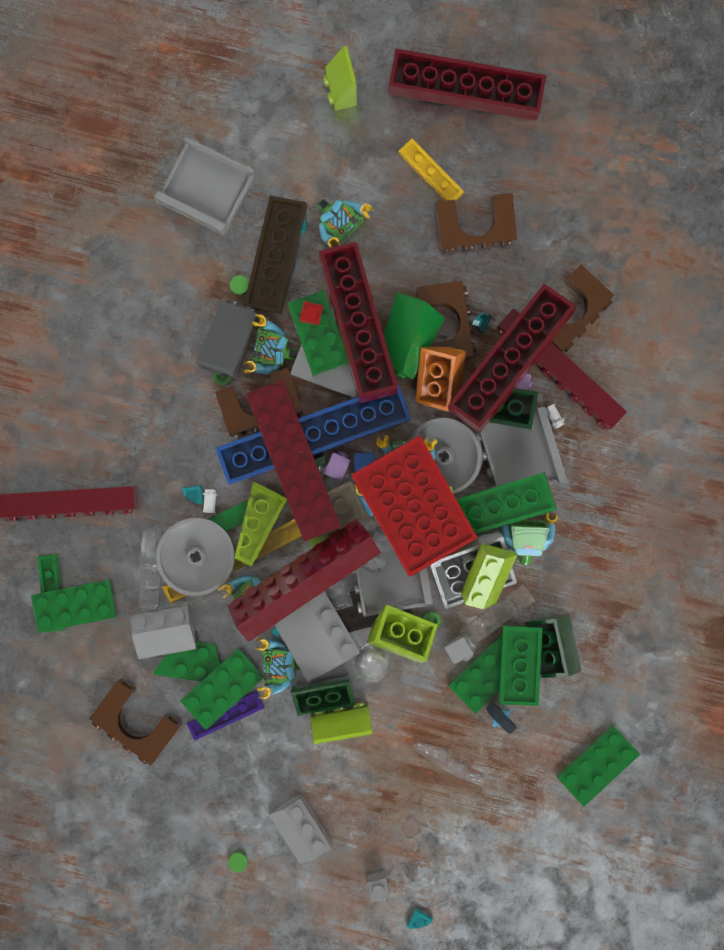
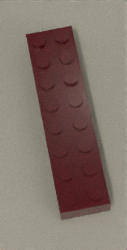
M396 48L388 95L537 121L541 110L547 75Z
M357 242L319 251V262L359 404L397 394L398 384Z
M543 284L448 404L449 412L480 434L572 317L576 305L546 284Z
M280 380L247 393V399L303 541H308L340 528L339 519L284 381Z
M358 518L349 522L345 527L334 532L330 537L316 544L305 554L298 556L296 560L283 566L278 572L267 577L263 582L250 588L248 592L228 604L227 607L236 628L250 642L381 554L379 548Z

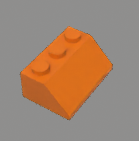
M421 347L416 403L449 412L448 404L462 388L466 351L452 347Z

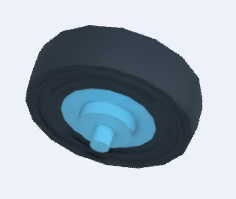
M493 702L486 708L493 718L492 721L494 723L492 726L494 728L496 726L502 727L508 734L516 730V725L510 720L509 713L511 711L509 709L506 711L504 709L501 710Z

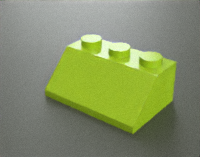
M481 544L461 590V596L465 605L485 609L496 604L518 554Z
M386 604L372 624L367 643L418 663L427 662L438 625Z
M356 702L352 707L311 714L314 744L372 734L369 706L364 704V702Z

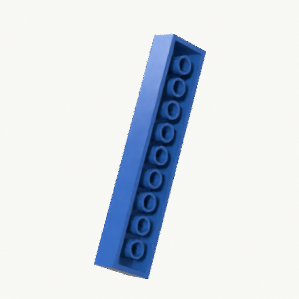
M398 384V392L395 395L360 404L357 397L299 418V421L314 456L411 421V417ZM261 432L215 448L228 485H233L275 470Z

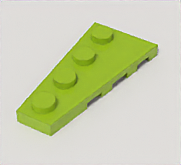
M253 481L234 559L250 567L253 566L287 498Z

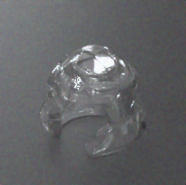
M366 644L363 647L360 646L358 648L360 653L354 656L352 665L355 668L358 679L367 683L379 682L388 672L390 652L371 644Z

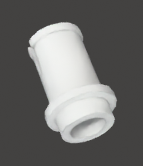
M555 404L545 408L552 423L551 427L553 426L554 429H557L565 424V419H562Z
M205 489V493H203V512L215 513V502L218 494H216V490Z

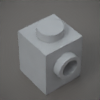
M465 632L448 641L444 648L452 662L456 664L461 660L466 662L473 658L477 649V643L473 636Z
M385 871L367 875V886L371 902L382 903L387 898H391Z

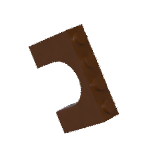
M513 193L497 194L491 197L493 222L489 231L482 236L468 235L460 228L457 220L455 200L436 202L435 214L439 250L444 249V253L455 252V248L463 247V251L473 250L475 249L474 246L482 245V248L493 247L494 243H501V246L512 245V241L517 240Z
M581 264L565 280V283L582 299L584 304L583 316L576 323L565 324L552 341L559 350H564L565 352L574 345L572 340L576 336L580 338L587 331L585 326L589 322L593 324L600 317L598 312L601 309L605 311L613 303L611 299L614 294Z
M463 281L417 287V299L426 301L432 307L450 309L455 313L459 322L458 333L453 338L447 341L434 342L430 347H452L466 351L465 360L472 359L474 353H476L475 342L471 341L473 326L468 321V316L471 313L469 304L466 305L465 297H468L467 287L463 286Z
M286 368L271 373L270 376L273 383L280 380L284 381L297 416L300 418L303 410L289 369ZM234 386L215 392L229 436H235V439L246 436V432L252 430L253 433L260 432L255 417L249 416L243 411Z
M121 678L115 683L89 719L94 727L99 730L103 729L108 733L107 736L110 739L119 741L127 752H133L143 764L151 766L182 724L166 713L150 734L136 736L129 733L122 724L121 713L136 689Z

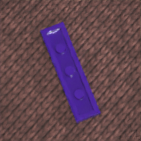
M255 690L244 695L206 730L196 719L187 722L186 724L194 741L264 709L265 706L262 699L259 698L258 691Z

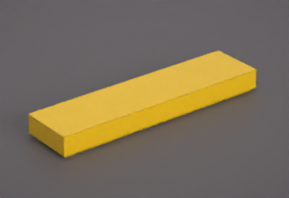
M413 138L398 150V153L444 201H457L464 194V191Z

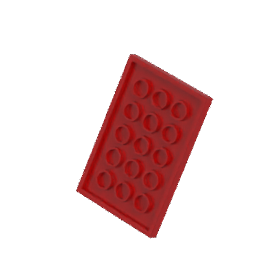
M420 435L351 474L409 577L477 539L474 530Z

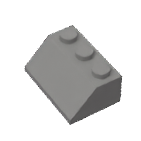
M188 606L130 616L131 634L138 659L196 649L193 614Z
M302 793L269 813L270 818L300 864L315 860L332 849L331 838Z

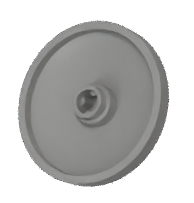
M436 418L425 422L414 431L409 441L419 435L423 441H425L426 437H428V441L431 443L434 439L437 440L435 445L436 459L434 461L448 486H452L453 494L464 490L474 482L481 470L483 451L477 435L468 425L453 418Z
M189 518L175 523L162 536L156 553L157 567L163 580L175 591L190 596L205 595L217 590L227 581L235 563V550L230 536L221 526L203 518Z

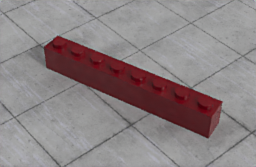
M515 308L496 327L498 329L497 333L501 337L520 314ZM552 342L535 364L540 368V373L546 378L550 377L554 381L555 387L560 391L564 390L569 394L568 398L573 403L581 405L583 407L582 411L589 417L593 416L597 420L596 424L603 430L612 429L627 413L620 404Z
M137 486L0 494V518H6V521H18V517H25V520H36L37 516L44 515L45 519L57 518V514H64V518L76 517V513H83V516H95V512H102V515H114V511H121V514H132L133 510L139 509Z

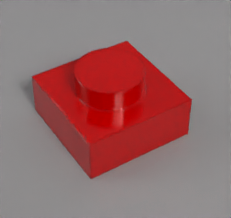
M304 301L300 322L319 326L323 305Z

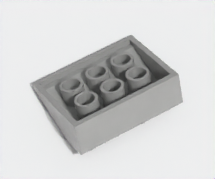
M498 527L477 533V539L429 566L445 609L464 603L461 590L481 544L507 550L503 535ZM513 568L503 588L517 583Z
M325 591L275 624L307 682L345 663L360 653Z

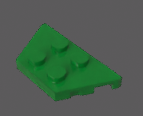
M196 641V649L166 654L153 672V675L201 682L222 663L218 655L217 646L214 643Z

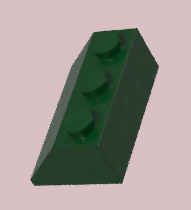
M515 388L489 423L531 430L538 392Z
M569 614L553 615L525 622L526 626L542 627L540 678L569 677L582 671Z
M350 675L301 683L291 688L297 716L355 705Z

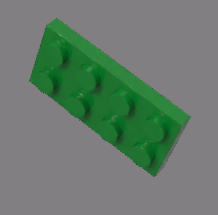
M324 290L288 302L287 304L312 375L316 376L347 365L348 362ZM304 301L323 305L319 326L300 322Z
M110 579L31 595L38 633L117 617Z
M502 625L499 704L539 706L542 627Z
M502 633L448 684L474 714L499 692Z
M238 648L185 695L180 702L206 730L264 678V675Z
M611 725L556 777L577 801L585 807L640 754L616 727Z

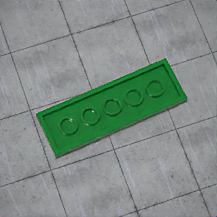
M545 472L456 499L475 534L557 510Z

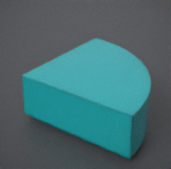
M480 313L472 325L478 331L484 333L492 315Z
M202 485L182 488L183 494L188 500L195 504H204Z
M415 908L406 926L410 929L428 926L432 922L433 917Z

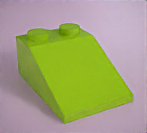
M346 45L340 49L325 67L326 75H323L325 87L329 86L330 93H327L329 104H333L335 111L357 106L356 79Z

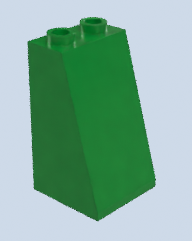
M397 292L384 331V339L395 372L394 374L401 379L407 377L413 380L419 369L421 347L431 346L445 318L426 301Z

